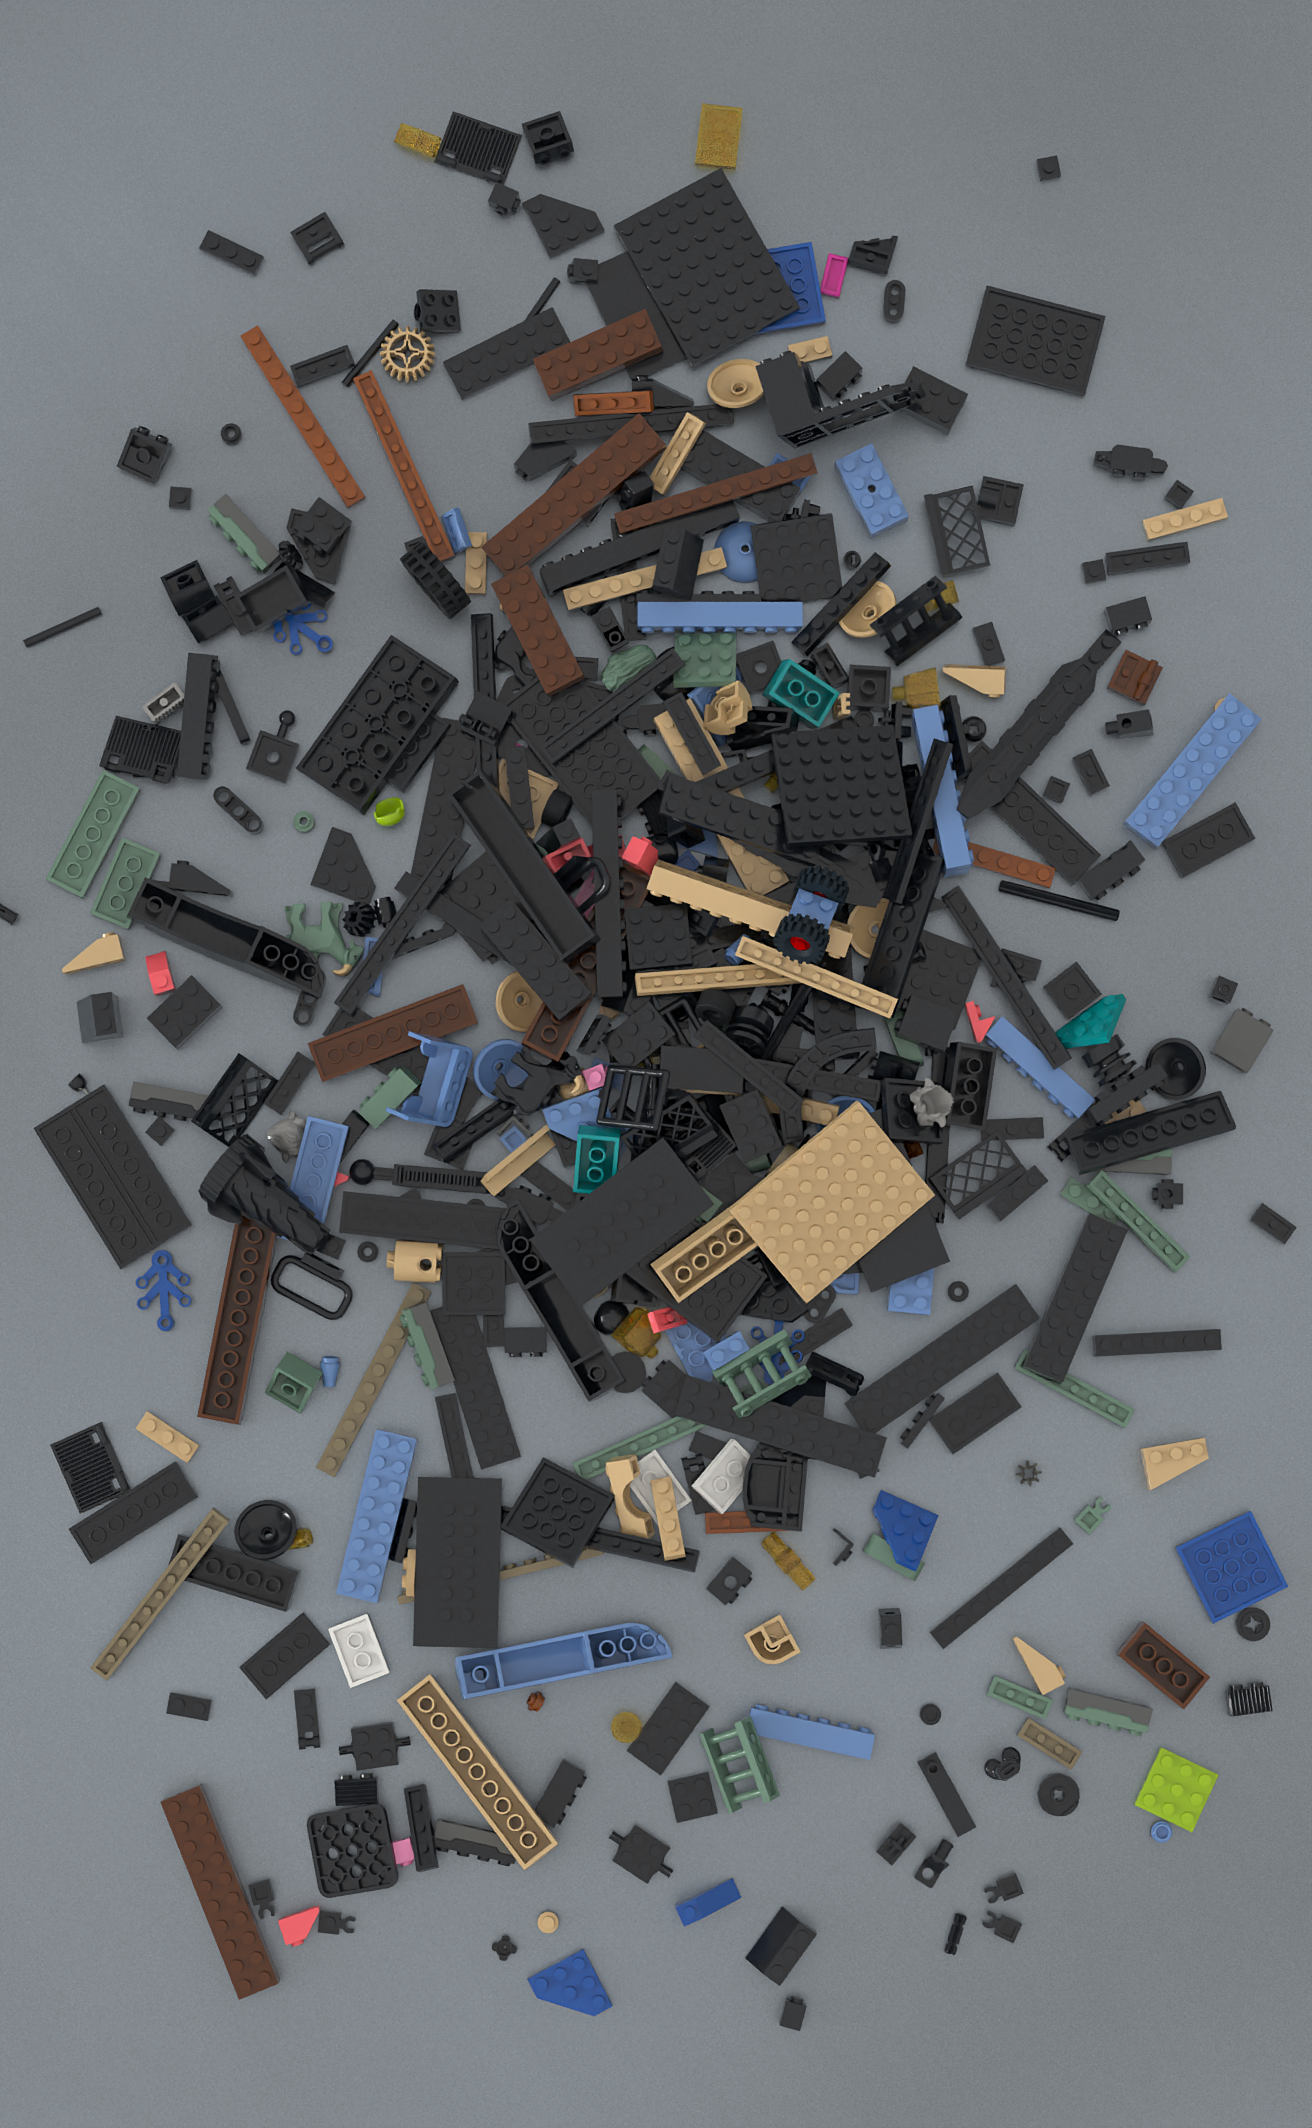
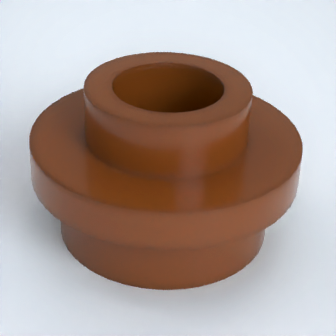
M537 1691L535 1694H530L526 1702L528 1710L537 1712L542 1707L545 1697L542 1696L541 1692Z

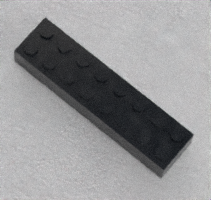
M1091 1213L1086 1216L1021 1368L1059 1385L1063 1383L1127 1234V1229Z

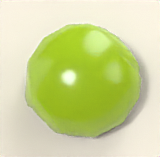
M391 797L380 801L375 806L376 812H373L376 822L382 826H394L401 822L405 816L403 801L398 797Z

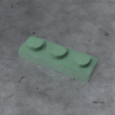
M1070 1177L1060 1196L1083 1210L1116 1224L1119 1218L1087 1186Z
M995 1675L987 1692V1695L1045 1720L1053 1703V1700Z

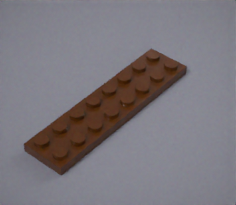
M462 984L308 1043L320 1078L322 1082H326L420 1046L422 1041L408 1036L409 1031L441 1038L478 1024L465 987Z

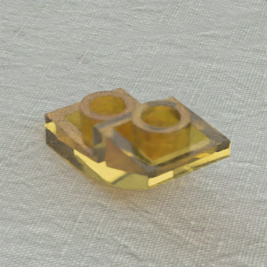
M401 123L394 142L435 158L442 138Z

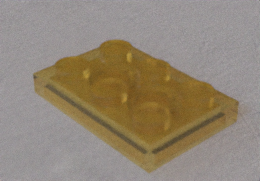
M702 103L695 165L736 170L743 108Z

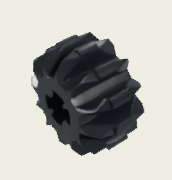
M355 901L354 904L348 905L349 910L344 911L346 915L342 919L345 922L343 928L353 936L365 937L366 934H371V928L375 927L374 921L377 920L374 916L376 911L370 904Z

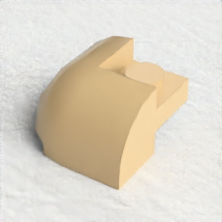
M739 680L717 690V695L712 699L710 705L706 704L704 728L711 733L718 735L735 733V726L747 721L748 711L752 710V701L748 691Z
M780 1614L744 1634L754 1655L766 1664L775 1665L784 1662L801 1652Z

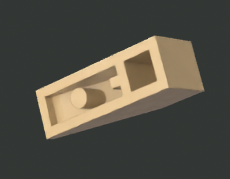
M945 664L943 667L944 673L983 694H988L989 697H1001V694L1006 692L1007 666Z
M114 932L103 934L102 938L97 939L63 967V974L68 975L126 961L121 937L118 934L115 935Z
M1017 1636L1012 1637L1042 1695L1065 1684L1063 1678L1066 1676L1061 1666L1056 1667L1054 1663Z

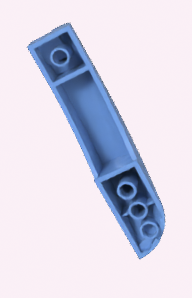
M625 1623L456 1657L455 1670L459 1681L461 1697L464 1700L663 1660L673 1656L665 1639L656 1631L643 1624Z

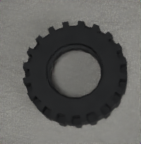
M421 541L400 558L403 566L408 570V573L414 578L415 582L449 619H452L471 603L469 596L451 572Z

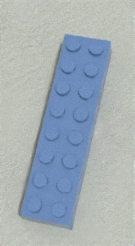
M1229 693L1125 821L1124 825L1156 850L1262 719Z
M938 705L913 709L911 721L922 773L933 739L949 742L947 730L943 731V723L945 722L943 711H939ZM950 753L932 808L940 858L945 861L943 868L944 878L969 873L970 867L973 866L972 862H974L972 849L968 850V842H970L968 830H964L965 816L956 810L961 795L960 791L955 789L957 776L955 770H951V762H953L952 753Z
M376 1429L336 1594L373 1603L379 1602L418 1442L417 1438Z

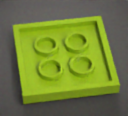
M1160 1747L1134 1805L1193 1832L1218 1778V1774Z

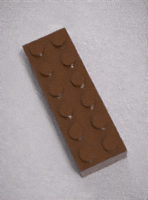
M644 309L534 358L533 361L546 392L552 401L664 350L648 313Z
M526 565L491 583L546 694L550 697L585 679L586 677L530 567Z

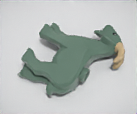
M321 902V925L305 926L301 920L302 913L306 908L305 903L285 906L286 918L291 928V934L284 937L303 945L316 958H319V954H331L344 967L340 970H332V972L337 976L348 975L359 962L364 948L363 946L355 945L353 940L350 942V948L346 949L339 929V914L343 908V903Z

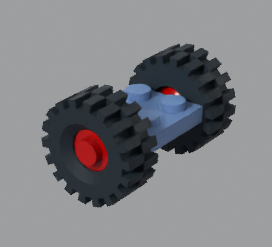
M816 865V868L809 866L808 869L804 868L800 873L793 889L794 903L788 917L784 916L783 920L781 919L774 936V946H778L777 951L783 952L782 956L785 958L788 956L790 957L789 960L793 962L794 959L798 960L799 964H802L803 961L806 964H811V962L817 963L824 956L830 941V935H828L829 926L833 916L842 910L849 893L847 881H843L844 877L842 875L838 876L837 871L833 870L831 872L828 867L821 869V866Z

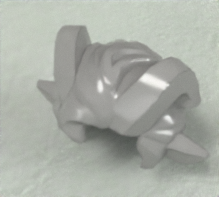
M925 1078L924 1087H918L916 1091L910 1094V1101L915 1104L914 1111L918 1114L917 1120L920 1126H933L934 1122H937L943 1128L946 1124L945 1116L950 1113L954 1098L941 1085H934L930 1078Z
M294 1110L289 1113L287 1119L280 1120L272 1128H269V1131L266 1133L273 1146L282 1152V1160L284 1162H287L289 1157L298 1155L306 1126V1121L296 1116Z

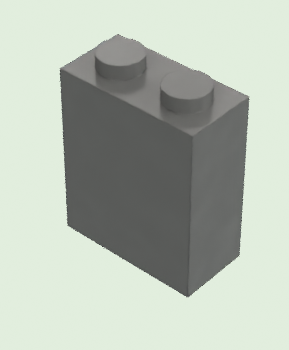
M1242 1008V1010H1235L1210 1053L1247 1074L1274 1030L1270 1028V1023L1263 1019L1258 1021L1252 1017L1253 1013Z

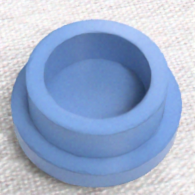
M1159 1821L1152 1826L1151 1835L1155 1841L1164 1843L1171 1838L1172 1828L1168 1823Z

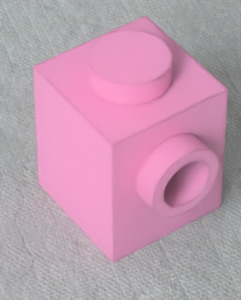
M604 1063L582 1071L590 1091L604 1086L607 1071Z
M411 1836L392 1841L396 1864L400 1863L401 1867L412 1864L414 1853Z

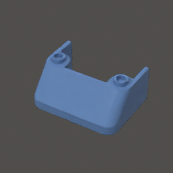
M409 1031L408 1036L422 1041L420 1049L423 1055L429 1057L418 1096H408L403 1103L402 1110L387 1107L386 1112L407 1121L447 1127L455 1118L472 1061V1050L469 1047L445 1039Z

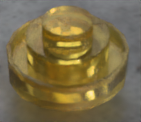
M623 1712L613 1719L611 1731L616 1740L622 1743H630L639 1738L642 1732V1723L637 1715L631 1712Z

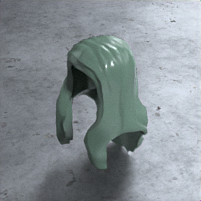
M638 644L617 654H612L607 659L608 664L599 673V677L602 678L606 688L614 692L656 661V655L649 646L644 644Z

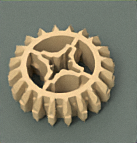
M406 326V332H402V328L399 327L398 334L394 331L390 332L393 337L392 339L387 336L385 337V341L388 344H381V348L384 351L380 352V356L385 357L381 360V363L386 365L384 368L386 372L392 370L390 373L391 377L398 374L397 379L399 381L405 376L406 382H409L410 376H413L414 381H417V374L424 377L423 370L427 372L431 370L427 364H434V360L431 359L435 357V352L431 351L434 349V344L430 343L431 338L429 336L425 337V332L422 331L418 334V328L416 327L412 332H410L409 326ZM404 340V344L401 348H395V350H393L394 346L397 343ZM411 340H414L421 344L424 348V351H419V349L413 348L411 346ZM407 346L409 347V351L412 354L410 355V357H408V362L406 360L405 354H403L405 353V351H407ZM391 358H396V360H402L404 362V368L398 367L396 364H394ZM423 358L417 366L411 368L413 361Z

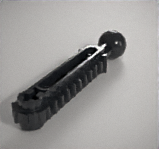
M367 1159L354 1161L349 1170L352 1181L359 1185H367L373 1179L392 1181L394 1186L491 1194L481 1183L482 1178L488 1172L394 1164V1168L374 1167L373 1163Z

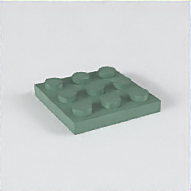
M737 633L675 634L674 650L686 666L674 674V688L723 687L736 682Z

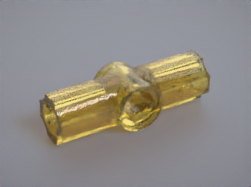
M774 1531L761 1542L764 1549L775 1559L774 1562L786 1575L788 1574L802 1591L815 1580L813 1574L801 1563L802 1560L790 1547L788 1548Z

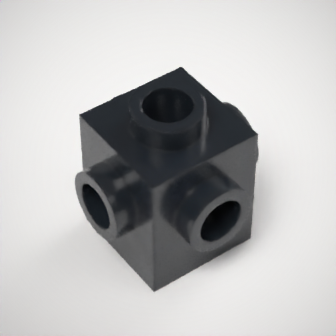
M1161 1179V1183H1157L1156 1188H1152V1200H1156V1205H1161V1209H1174V1205H1182L1183 1183H1174V1179ZM1165 1191L1170 1193L1169 1198L1165 1196Z

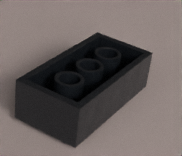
M963 1042L950 1043L944 1090L952 1094L954 1103L951 1106L950 1113L945 1116V1126L972 1131L986 1130L997 1048Z

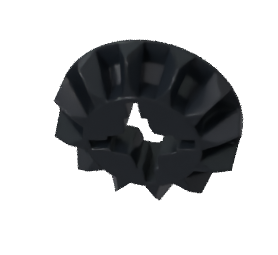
M288 540L280 542L278 547L282 561L285 565L293 566L295 571L300 570L303 561L298 550Z
M1248 1608L1242 1611L1237 1618L1236 1628L1244 1639L1259 1641L1268 1634L1270 1619L1263 1610ZM1251 1615L1254 1621L1262 1622L1256 1626L1255 1633L1251 1627H1245V1625L1251 1622Z

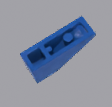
M733 1878L675 1904V1908L685 1927L741 1898V1895Z

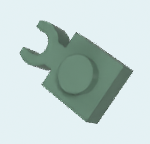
M1102 1497L1096 1499L1094 1508L1087 1505L1074 1519L1089 1535L1104 1520L1100 1514L1106 1513L1111 1509L1110 1504L1104 1509L1100 1507L1099 1504L1103 1500Z

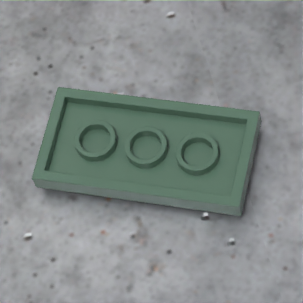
M121 838L90 914L129 930L133 920L127 918V914L145 877L151 879L161 853Z

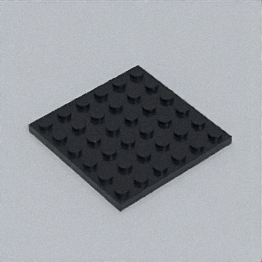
M893 725L771 733L770 738L788 847L911 839L912 830Z

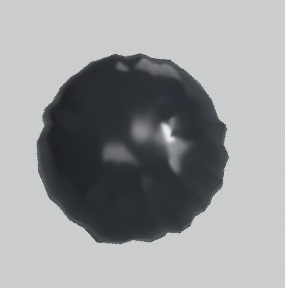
M610 1300L605 1301L594 1315V1325L603 1335L622 1334L629 1327L630 1312L623 1303Z

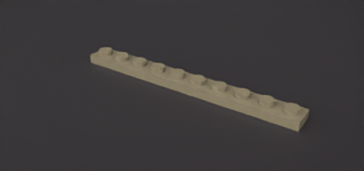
M414 1282L412 1283L317 1464V1469L333 1477L336 1476L407 1341L406 1336L410 1335L407 1327L403 1328L400 1321L401 1310L423 1301L427 1302L432 1293L431 1291Z
M214 1507L211 1509L90 1669L106 1681L109 1679L230 1521L228 1517Z
M585 1548L578 1561L604 1555V1552ZM545 1555V1560L536 1562V1558L523 1561L524 1565L517 1567L515 1563L504 1565V1570L500 1571V1580L564 1565V1563L549 1555ZM406 1590L401 1591L402 1595L398 1596L399 1605L414 1601L413 1596H406Z

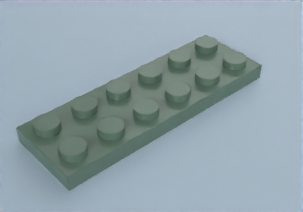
M102 770L46 880L84 898L140 788Z

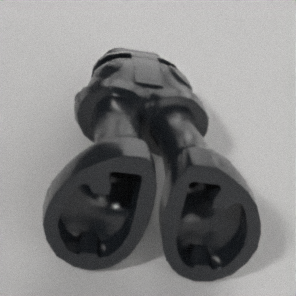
M1013 1747L1003 1749L1001 1755L1002 1763L996 1759H988L986 1761L984 1770L987 1776L995 1780L1007 1781L1019 1773L1021 1756L1019 1751Z

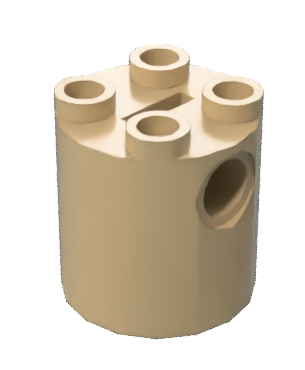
M397 1239L395 1252H387V1268H394L395 1281L436 1283L442 1277V1265H438L442 1257L443 1245L432 1242ZM429 1259L432 1264L426 1265L422 1260Z

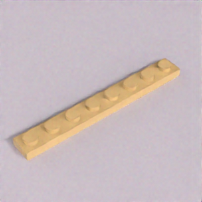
M722 547L701 553L697 576L727 568ZM656 565L564 589L563 595L568 611L651 589Z
M742 936L735 956L891 1018L898 1000L897 998L816 965L806 964L804 961L802 964H799L798 960L795 959L793 962L789 960L790 957L787 956L785 958L782 956L783 952H778L777 949Z
M757 964L635 974L637 996L801 983Z

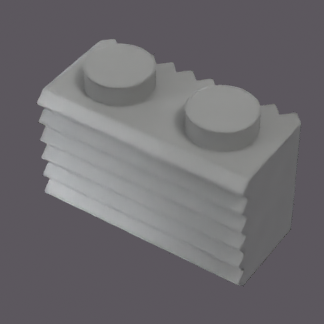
M173 682L141 707L153 723L158 725V722L165 720V717L168 718V715L175 713V710L184 705V694L177 684Z

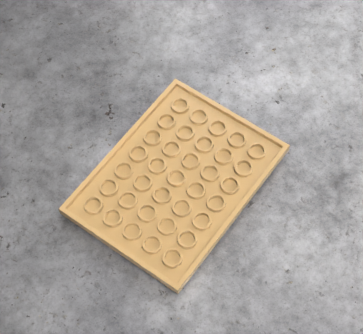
M857 1100L728 1208V1210L801 1298L808 1303L934 1197L935 1194Z

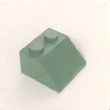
M287 1352L276 1367L265 1393L301 1414L317 1387L323 1372Z

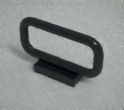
M573 856L556 872L566 889H568L592 866H597L603 883L596 892L579 906L583 913L603 897L611 886V877L606 865L598 857Z
M305 1253L302 1259L293 1255L281 1258L271 1276V1285L277 1293L329 1320L341 1318L346 1313L353 1297L350 1286L340 1280L345 1270L314 1254ZM292 1263L341 1289L344 1292V1298L338 1310L330 1312L280 1285L279 1277L285 1266Z

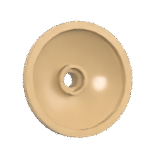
M734 359L719 365L713 370L707 381V389L711 399L715 403L728 408L745 407L759 400L764 395L755 366L760 364L750 359Z
M877 581L844 616L839 624L846 633L854 637L865 638L876 635L877 633L870 627V624L897 604L893 591L886 584Z
M881 898L876 908L857 905L848 917L847 925L855 927L850 944L856 952L870 959L878 933L872 932V927L877 926L880 930L889 903L888 899Z
M515 971L508 975L499 986L496 995V1009L500 1019L506 1026L516 1031L527 1032L543 1001L522 976ZM518 996L521 997L520 1002H517Z

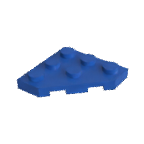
M881 1490L872 1511L882 1527L881 1531L887 1544L890 1545L896 1563L916 1572L939 1515Z
M584 1949L527 1978L537 1999L591 2016H596L613 2006Z

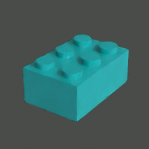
M791 659L782 660L762 696L780 708H793L801 722L810 728H819L840 692Z
M579 1125L573 1192L590 1194L617 1173L621 1129Z

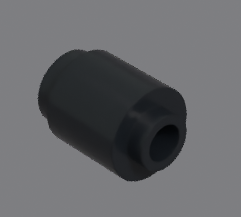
M383 897L374 901L378 925H383V928L389 925L397 913L394 901H391L390 897Z

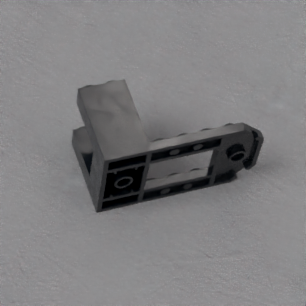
M783 352L779 354L780 357L773 360L772 358L760 361V365L755 366L777 435L794 449L910 407L914 404L913 399L917 397L919 400L926 396L923 387L911 380L898 385L890 386L887 384L880 386L876 392L871 394L870 392L861 393L857 399L852 401L850 399L842 400L838 403V406L833 408L831 406L824 407L811 365L800 361L799 356L795 352Z

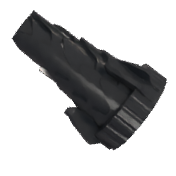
M249 1134L238 1138L215 1162L200 1185L198 1192L201 1198L207 1202L208 1212L217 1218L235 1223L238 1226L243 1223V1215L257 1222L262 1227L270 1229L280 1238L284 1236L299 1249L312 1255L331 1230L314 1217L316 1214L299 1200L300 1197L273 1170L264 1154L265 1147Z

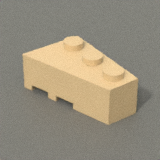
M1205 1438L1140 1448L1148 1490L1160 1486L1209 1459Z

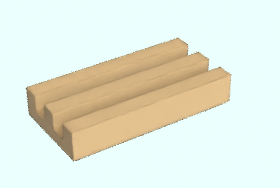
M842 693L833 704L834 720H842L850 714V710H846L850 706V701H846L850 698V693Z

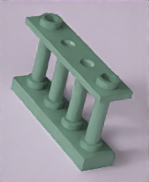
M785 1329L712 1371L720 1385H728L738 1405L732 1408L739 1419L749 1416L753 1410L794 1386L805 1383L812 1376L805 1365L799 1368L788 1348L793 1342ZM778 1352L782 1353L792 1371L791 1374L782 1379L770 1359L771 1356ZM759 1363L764 1364L774 1381V1384L765 1389L762 1388L752 1370ZM742 1373H745L756 1392L755 1395L746 1400L734 1381L735 1377Z
M751 1716L735 1722V1729L715 1735L713 1728L700 1734L702 1746L706 1750L723 1796V1803L729 1814L742 1808L741 1802L762 1797L763 1803H766L780 1796ZM735 1737L740 1738L743 1746L742 1749L722 1754L719 1742ZM746 1756L750 1768L730 1775L726 1762ZM754 1777L758 1788L737 1795L733 1783Z

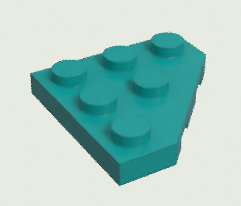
M1123 994L1105 996L1058 1029L1056 1034L1065 1048L1109 1043L1125 1005V996Z

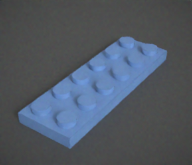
M308 1116L290 1189L300 1197L299 1200L316 1214L314 1217L325 1224L349 1126Z

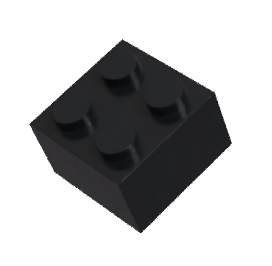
M850 664L847 693H850V698L847 699V701H850V706L846 709L881 712L888 710L891 667Z

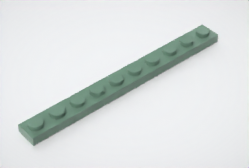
M764 1378L759 1379L758 1381L762 1388H767ZM751 1384L739 1388L741 1392L750 1395L756 1394ZM677 1416L573 1463V1466L578 1476L588 1480L605 1472L606 1462L613 1457L636 1454L639 1457L708 1425Z

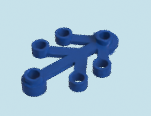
M310 603L307 607L301 609L307 611L311 608L312 604ZM318 610L314 613L291 614L284 618L289 623L290 651L293 655H300L303 650L299 643L298 630L313 640L320 652L327 653L332 650L333 642L329 636H320L304 624L305 622L312 621L326 622L328 619L326 611ZM320 613L325 614V618L322 620L318 619V614ZM281 620L274 624L275 632L273 637L278 643H283L286 640ZM278 633H282L284 635V637L281 640H278L276 638V635ZM322 642H328L329 646L327 648H322ZM298 645L300 650L294 652L292 650L293 646Z
M165 1250L155 1252L152 1256V1266L143 1276L136 1279V1286L140 1289H145L149 1285V1280L157 1272L159 1274L157 1283L144 1297L138 1299L137 1306L141 1310L148 1309L150 1302L160 1292L161 1317H159L157 1325L162 1331H170L174 1328L175 1321L169 1313L168 1292L178 1300L182 1307L190 1306L192 1299L189 1295L183 1294L167 1279L168 1271L177 1278L179 1285L187 1286L190 1283L189 1275L183 1274L172 1264V1256ZM163 1256L166 1261L161 1265L158 1259ZM186 1276L188 1279L187 1283L182 1284L180 1278ZM140 1279H145V1286L141 1287L139 1285ZM183 1297L189 1299L188 1304H182L181 1300ZM141 1300L147 1301L146 1307L142 1308L140 1306ZM164 1319H167L169 1321V1325L167 1327H164L162 1325V1321Z
M774 1320V1335L783 1330L785 1322ZM755 1326L751 1329V1336L760 1343L767 1339L761 1327ZM796 1329L792 1332L790 1339L793 1344L788 1347L789 1350L797 1343L804 1341L805 1334L802 1330ZM760 1330L761 1334L757 1337L754 1336V1331ZM802 1333L801 1339H795V1334ZM793 1350L791 1352L792 1355L795 1353L800 1354V1358L795 1360L797 1363H800L803 1360V1354L799 1350ZM778 1352L772 1356L771 1361L782 1379L785 1377L784 1373L790 1367L786 1361L780 1365V1358L783 1355L781 1352ZM759 1363V1365L765 1371V1382L769 1386L774 1384V1381L770 1378V1374L768 1373L764 1364Z

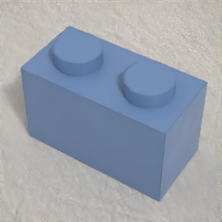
M736 1331L719 1341V1343L702 1351V1354L711 1369L716 1370L750 1348L740 1331Z

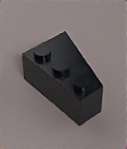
M752 706V710L748 711L747 721L735 726V733L728 735L727 744L732 751L746 750L770 744L771 733L797 731L799 716L793 708Z

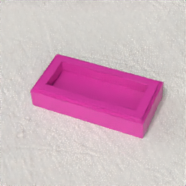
M829 253L820 287L822 295L839 298L848 264V257Z

